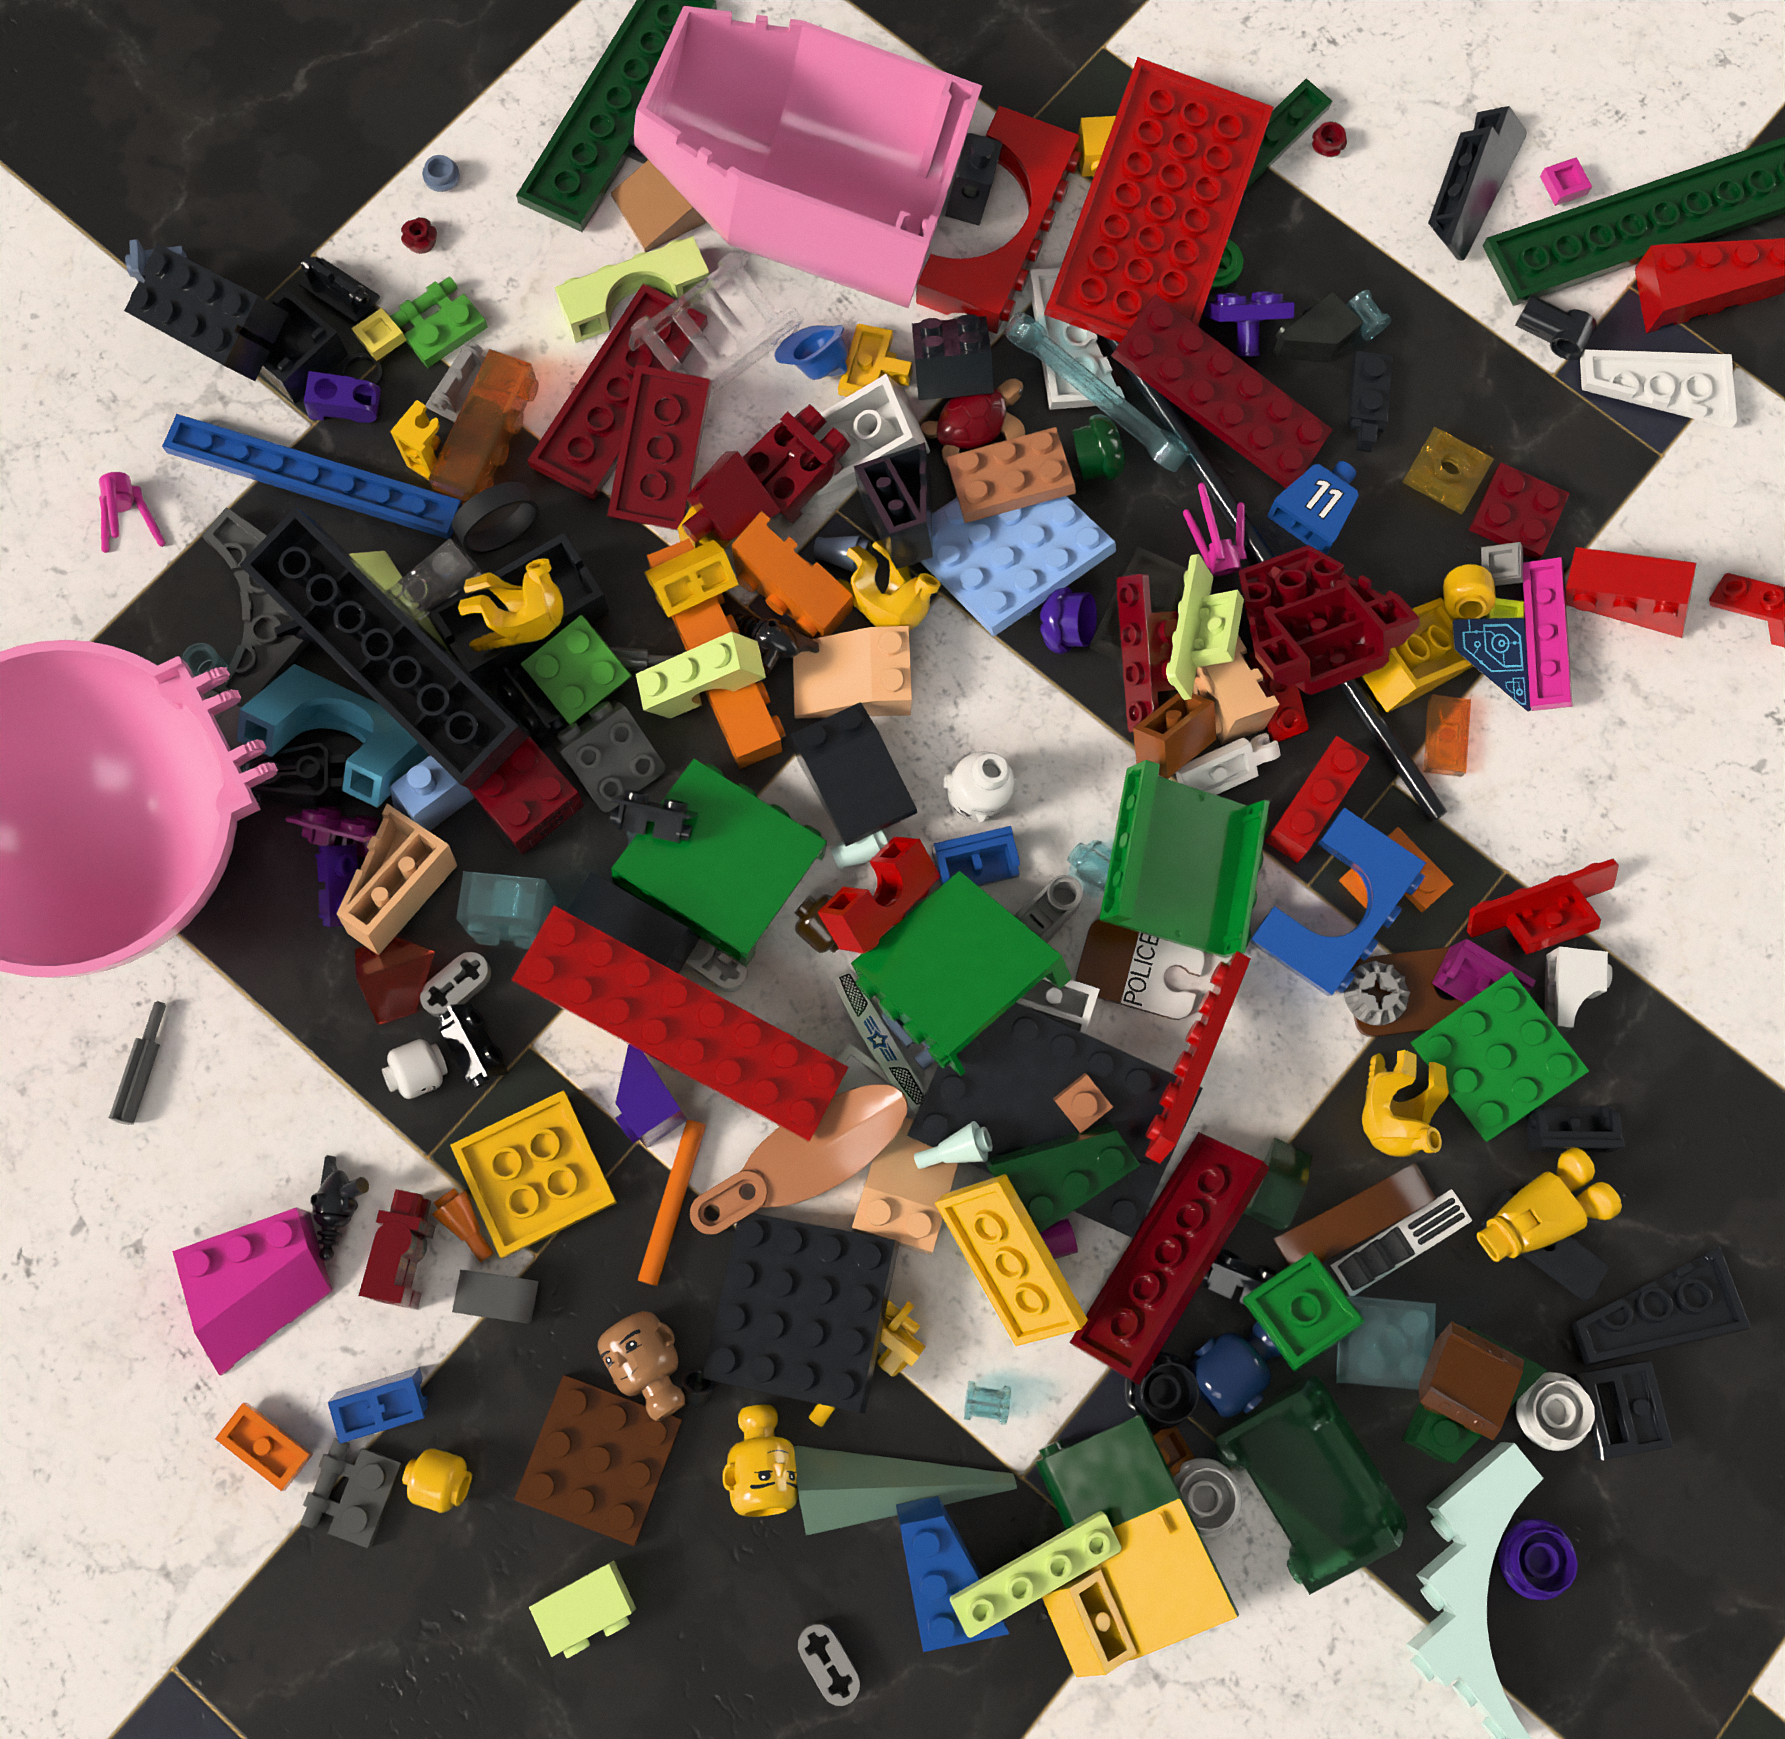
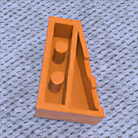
M761 511L732 543L738 583L747 591L753 593L756 590L765 597L767 605L777 614L784 615L786 613L794 619L797 628L809 638L814 636L817 638L830 636L853 610V595L818 562L812 565L797 554L794 549L798 544L791 537H788L785 541L778 537L767 526L771 519Z

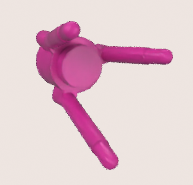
M110 472L102 475L99 478L102 552L107 553L109 551L110 530L113 538L119 537L118 512L129 510L133 502L136 503L157 544L160 547L165 546V540L143 499L141 487L132 486L130 476L123 472Z
M1199 483L1198 490L1212 543L1209 544V549L1190 510L1185 509L1183 515L1203 556L1204 563L1211 570L1212 575L1215 577L1235 573L1241 570L1240 561L1247 559L1244 548L1245 504L1240 502L1237 505L1236 545H1232L1231 539L1220 540L1206 486L1204 483Z

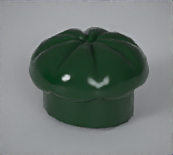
M1102 414L1092 415L1088 420L1090 424L1073 429L1081 474L1084 482L1101 476H1105L1107 481H1113L1121 475L1125 466L1124 449L1121 446L1122 441L1119 439V432L1114 422L1109 417Z

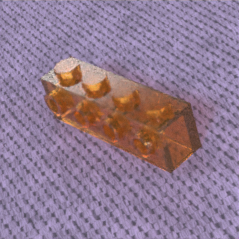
M489 349L428 478L434 492L459 499L464 504L479 492L494 485L493 476L498 466H503L509 453L508 444L513 433L517 434L522 427L524 409L528 401L532 402L538 392L539 382L536 380L531 363Z

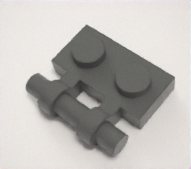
M334 1438L329 1453L323 1454L318 1466L322 1470L313 1492L307 1493L303 1506L307 1508L300 1524L317 1529L322 1514H329L334 1516L327 1534L368 1549L373 1545L405 1462L367 1448H361L356 1463L344 1460L350 1443L344 1442L339 1444L338 1439ZM338 1474L349 1478L340 1501L329 1498Z

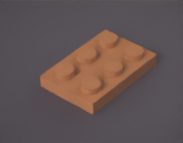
M1056 427L946 457L964 523L1076 493L1075 483Z

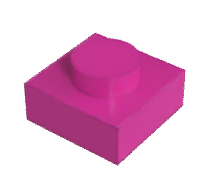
M1577 157L1546 167L1540 175L1555 206L1586 196L1592 188Z

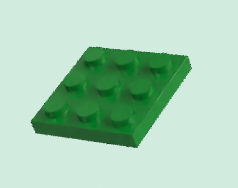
M1512 971L1505 974L1410 1042L1428 1067L1429 1062H1436L1446 1066L1449 1094L1486 1142L1589 1072V1069Z

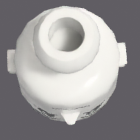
M980 751L973 752L964 757L952 773H946L943 788L947 789L948 802L956 814L965 820L983 822L1000 814L1012 797L1013 791L1018 790V781L1014 777L1012 769L1001 755Z

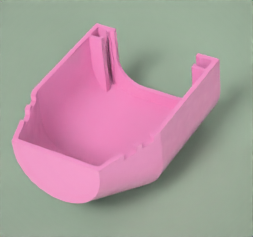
M683 6L636 109L634 126L635 146L728 245L909 308L961 154L982 85L803 20L790 19L789 27L767 25L768 16L756 15L755 23L732 20V12Z

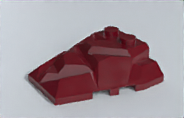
M1309 545L1239 570V580L1256 659L1274 681L1289 687L1296 685L1310 695L1383 668L1389 662V650L1404 644L1420 626V618L1400 595L1390 590L1384 596L1372 589L1371 579L1361 575L1357 581L1344 573V564Z

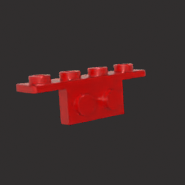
M1615 859L1601 863H1592L1584 869L1573 873L1555 876L1547 882L1529 888H1520L1512 894L1492 901H1483L1470 909L1467 932L1473 938L1507 926L1527 955L1598 930L1601 918L1586 898L1611 890L1615 886L1619 864Z

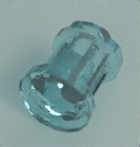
M1369 290L1357 294L1346 304L1364 322L1361 327V337L1365 341L1380 334L1392 320L1389 314H1383L1372 300L1373 295Z
M968 1381L964 1419L971 1420L973 1416L997 1419L999 1424L1006 1425L1010 1407L1011 1387L1004 1386L1000 1390L976 1386L974 1381Z

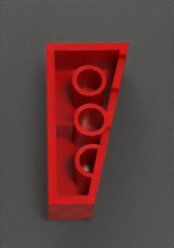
M1785 238L1651 245L1635 267L1646 334L1657 331L1664 325L1671 323L1678 325L1688 322L1690 318L1705 313L1712 315L1722 312L1724 308L1736 304L1742 306L1782 294L1785 291Z

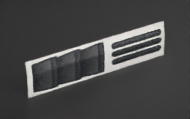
M1451 1189L1330 1266L1349 1296L1353 1297L1472 1222V1219Z

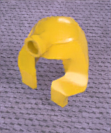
M879 540L875 541L872 547L886 557L890 564L889 584L885 593L882 594L874 578L878 567L876 558L860 545L850 547L846 555L854 560L858 569L851 577V584L842 579H837V581L853 595L854 607L864 614L876 627L909 626V631L917 627L928 613L930 596L937 593L941 585L939 580L926 573H921L919 577L911 579L908 566L896 570L882 541Z
M537 559L526 565L527 572L524 574L523 587L504 582L498 576L489 572L466 579L464 585L466 594L489 589L509 610L505 611L498 608L491 598L485 595L460 600L458 609L461 616L470 613H482L486 625L494 630L493 633H488L481 638L471 641L468 645L473 651L481 652L482 650H492L493 648L498 649L501 646L506 647L538 641L548 636L560 625L564 609L563 599L559 588L551 580L549 571L552 568L548 559Z
M1406 1050L1397 1051V1064L1393 1072H1386L1385 1060L1380 1053L1372 1056L1369 1067L1370 1072L1368 1074L1369 1084L1367 1085L1366 1101L1362 1113L1363 1129L1371 1144L1382 1153L1398 1157L1411 1156L1420 1150L1426 1153L1438 1152L1442 1145L1441 1135L1429 1123L1435 1111L1449 1094L1446 1066L1436 1062H1429L1428 1088L1411 1100L1397 1102L1393 1100L1396 1092L1413 1084L1416 1079V1054Z

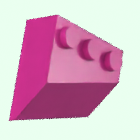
M296 1207L172 1251L194 1334L219 1376H222L234 1367V1364L249 1352L259 1348L267 1341L266 1339L287 1323L293 1322L332 1292L324 1260L319 1256L321 1249L320 1245L317 1244L318 1238L309 1211Z

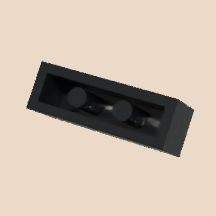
M593 872L589 874L567 910V913L678 974L701 938L690 928Z

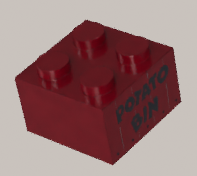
M530 737L510 755L477 791L467 788L477 803L522 855L584 806L576 789Z

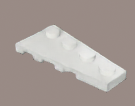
M1585 349L1580 357L1581 384L1584 391L1732 428L1738 422L1732 354Z

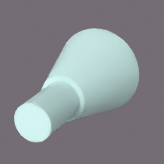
M973 1121L940 1142L938 1146L915 1153V1163L919 1169H923L941 1162H986L988 1160V1152L992 1151V1141L988 1130L985 1127L980 1128Z

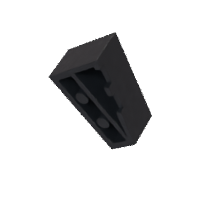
M925 442L854 466L861 503L896 570L932 558L931 474Z

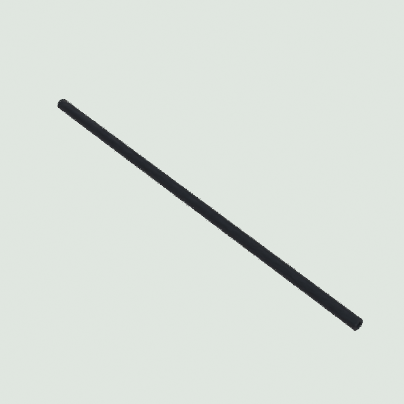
M1104 337L1114 351L1120 342ZM1124 366L1236 532L1237 505L1239 502L1170 400ZM1245 513L1244 546L1256 564L1274 558V554ZM1358 678L1339 684V687L1429 821L1433 822L1445 815L1448 811Z

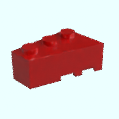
M1575 547L1566 585V605L1577 610L1592 612L1682 638L1697 563Z

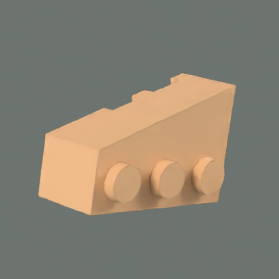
M1239 635L1237 637L1234 661L1197 667L1193 687L1194 694L1214 701L1216 734L1221 745L1263 731L1280 705L1275 696L1267 698L1258 682L1263 681V676L1258 668L1250 670L1244 657V654H1247V649Z

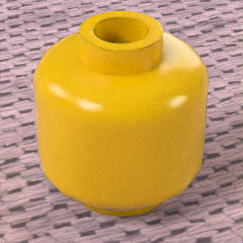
M1466 564L1456 567L1448 573L1443 584L1444 605L1447 612L1453 618L1459 620L1481 619L1491 612L1496 599L1495 585L1491 573L1485 567L1476 564Z
M430 1448L425 1450L418 1459L412 1458L408 1462L402 1481L403 1484L407 1485V1497L411 1503L444 1513L451 1510L454 1505L460 1506L469 1491L472 1474L470 1471H467V1464L462 1457Z

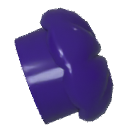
M1066 586L1055 590L1042 603L1040 632L1046 646L1052 652L1063 655L1068 653L1072 647H1087L1091 644L1097 623V608L1091 593H1072V590Z
M1542 1519L1521 1521L1506 1532L1499 1547L1498 1560L1505 1580L1513 1590L1532 1600L1553 1599L1569 1588L1576 1577L1578 1563L1573 1545L1568 1536L1551 1522Z

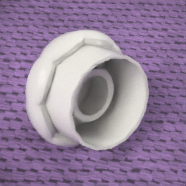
M1557 1372L1544 1373L1516 1403V1416L1521 1429L1533 1443L1547 1450L1563 1451L1578 1445L1591 1430L1595 1419L1594 1405L1582 1386L1571 1377Z
M1195 1458L1182 1463L1180 1472L1173 1478L1202 1538L1207 1539L1220 1536L1233 1526L1240 1514L1242 1495L1236 1477L1225 1465L1213 1459Z

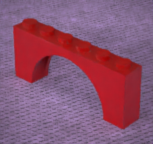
M1000 105L988 128L986 137L1002 143L998 164L1004 167L1016 179L1023 190L1028 205L1027 219L1020 231L1008 243L991 253L961 259L947 258L931 253L917 282L916 290L917 304L945 315L965 313L978 317L986 316L988 331L995 334L998 333L1002 322L1008 323L1012 317L1016 301L1012 300L1015 292L1019 291L1022 293L1029 276V271L1026 270L1029 261L1036 262L1043 241L1039 240L1043 231L1049 233L1056 215L1053 207L1056 201L1059 203L1063 202L1069 186V181H1066L1069 172L1076 173L1082 157V152L1077 151L1080 135Z

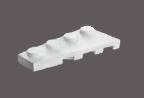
M1060 268L1030 270L1028 283L1049 409L1122 405L1125 396L1120 386L1117 387L1114 382L1107 357H1103L1096 342L1098 339L1097 335L1044 315Z

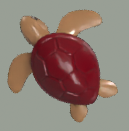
M1009 379L994 389L992 394L953 397L943 408L938 421H927L920 426L925 437L929 439L937 438L941 444L945 445L942 449V458L945 465H948L946 457L958 454L960 448L971 449L985 446L992 442L1000 432L1006 440L1025 435V428L1022 422L1006 412V407L1015 404L1021 397L1023 382L1018 379Z

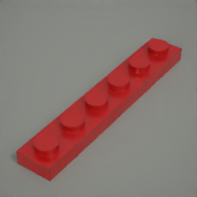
M1236 951L1227 964L1221 961L1215 968L1210 978V983L1215 985L1213 991L1209 990L1205 994L1197 1010L1203 1014L1201 1020L1194 1022L1185 1039V1042L1190 1044L1187 1052L1184 1050L1173 1067L1172 1073L1178 1076L1175 1083L1170 1082L1159 1101V1104L1164 1106V1110L1161 1115L1157 1114L1147 1130L1146 1137L1151 1139L1145 1156L1159 1164L1177 1145L1251 958Z

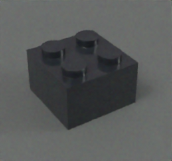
M967 314L960 316L958 319L940 320L937 318H927L921 322L912 323L918 400L994 393L992 351L986 316L978 317Z

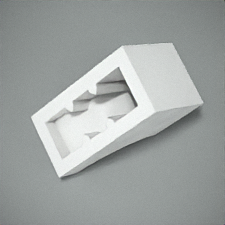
M1558 947L1546 955L1544 1013L1560 1034L1574 1028L1577 1010L1586 998L1593 999L1607 992V988H1609L1612 981V967L1608 964V952Z

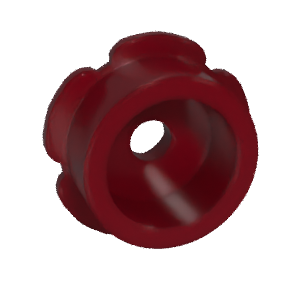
M1336 122L1323 123L1312 135L1314 151L1329 158L1336 157L1340 154L1341 150L1346 148L1345 129Z
M418 217L408 220L401 228L403 234L401 241L412 252L423 254L429 252L434 247L437 230L434 226H431V222L428 219Z

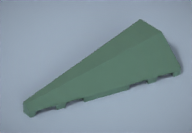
M799 1445L793 1446L796 1459L797 1488L806 1535L898 1515L896 1504L939 1496L943 1505L1017 1489L1013 1473Z

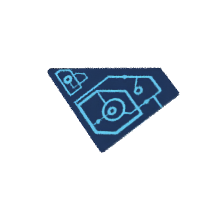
M1524 619L1453 620L1454 649L1527 712L1531 711Z

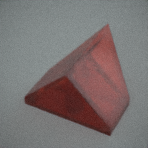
M394 937L379 955L366 946L355 949L356 979L378 1025L418 1012L417 1006L420 1000V993L423 991L435 951Z

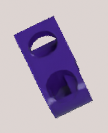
M309 371L304 405L309 419L324 421L325 416L350 419L360 423L374 422L377 418L381 389L372 382L354 379V377Z

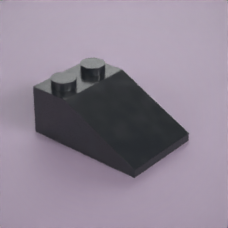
M861 702L790 734L797 761L846 847L918 813L878 729Z

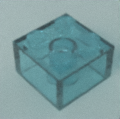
M464 871L456 920L471 937L475 938L476 943L499 945V940L515 941V946L529 949L553 906L557 905V897L546 879Z
M1347 1296L1363 1317L1365 1323L1338 1342L1336 1383L1419 1391L1418 1383L1435 1343L1436 1304Z

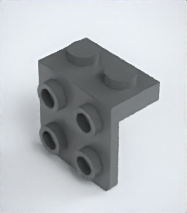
M605 701L597 705L589 712L591 718L579 726L577 723L567 726L558 733L557 738L559 740L552 744L559 757L568 763L593 801L603 812H609L619 805V803L611 802L612 797L625 795V790L639 791L665 771V764L624 705L617 701L611 704L609 701Z

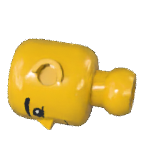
M752 1405L742 1408L738 1415V1424L744 1432V1441L736 1443L730 1449L727 1465L723 1471V1485L730 1492L731 1504L734 1510L742 1516H769L789 1511L796 1505L798 1500L796 1459L793 1444L785 1438L775 1437L774 1429L778 1424V1414L772 1405Z

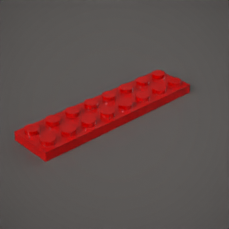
M553 906L512 978V981L807 1142L811 1140L849 1068L556 906Z

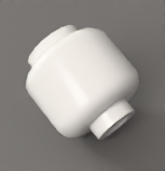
M417 1039L392 1049L387 1057L389 1066L382 1069L389 1090L392 1092L398 1089L400 1094L406 1099H413L439 1088L443 1081L442 1075L448 1073L437 1044L430 1045L424 1039Z

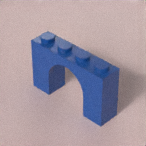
M1343 808L1338 813L1317 845L1351 867L1362 879L1367 892V908L1361 922L1346 935L1327 937L1308 930L1274 906L1250 939V943L1327 996H1332L1335 991L1342 994L1356 975L1350 970L1358 958L1365 961L1371 955L1379 942L1373 938L1382 925L1387 928L1391 926L1402 908L1397 906L1399 900L1405 892L1412 895L1425 878V875L1420 873L1426 862L1346 808Z

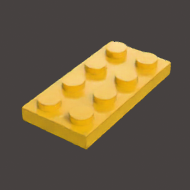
M1006 1174L943 1194L935 1202L936 1207L1015 1346L1082 1329L1088 1319Z

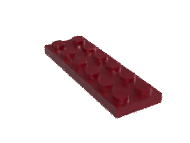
M643 283L528 458L529 467L595 501L617 466L635 365L677 372L707 326V316Z
M1156 294L1150 299L1111 355L1286 489L1304 474L1333 430Z
M1198 1132L1135 1234L1134 1239H1132L1086 1314L1088 1321L1081 1330L1075 1332L1069 1343L1081 1352L1140 1385L1270 1168L1265 1162Z

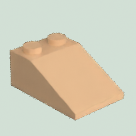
M909 626L868 627L815 638L812 640L819 644L818 653L804 651L793 657L795 719L827 718L859 702L862 703L869 716L911 715Z
M905 1117L896 1136L872 1160L852 1225V1231L897 1240L900 1242L899 1246L931 1255L943 1219L935 1202L943 1194L951 1191L958 1163L941 1162L919 1169L915 1163L914 1154L933 1147L907 1136L913 1119Z

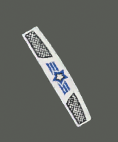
M850 970L833 977L832 980L844 1006L880 1068L891 1084L905 1094L908 1107L911 1110L918 1108L926 1092L872 1003L855 984L857 979L853 972Z

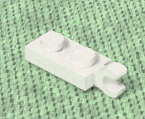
M1267 733L1254 737L1250 742L1243 737L1189 761L1175 773L1178 783L1217 795L1259 776L1256 766L1281 756L1279 745L1276 740L1270 743Z

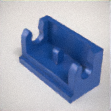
M1011 826L933 844L932 855L935 867L941 876L939 878L940 886L958 871L962 872L977 886L1016 878L1020 875L1018 869L1020 861Z
M420 1367L336 1392L328 1401V1406L339 1444L423 1419L425 1417L424 1412L428 1407L427 1396L423 1397L420 1384L423 1377Z

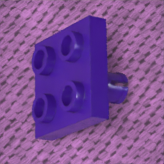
M1273 291L1252 292V299H1246V296L1238 295V293L1215 294V301H1206L1204 317L1218 322H1237L1236 356L1260 355L1259 321L1294 318V302L1283 300V294H1274Z

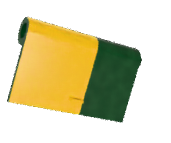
M1143 1414L1074 1445L1071 1443L1064 1446L1062 1439H1059L1038 1450L1041 1458L1035 1461L1036 1467L1066 1530L1093 1514L1102 1511L1107 1516L1121 1545L1119 1553L1088 1571L1101 1569L1137 1651V1655L1130 1660L1150 1654L1239 1616L1238 1610Z

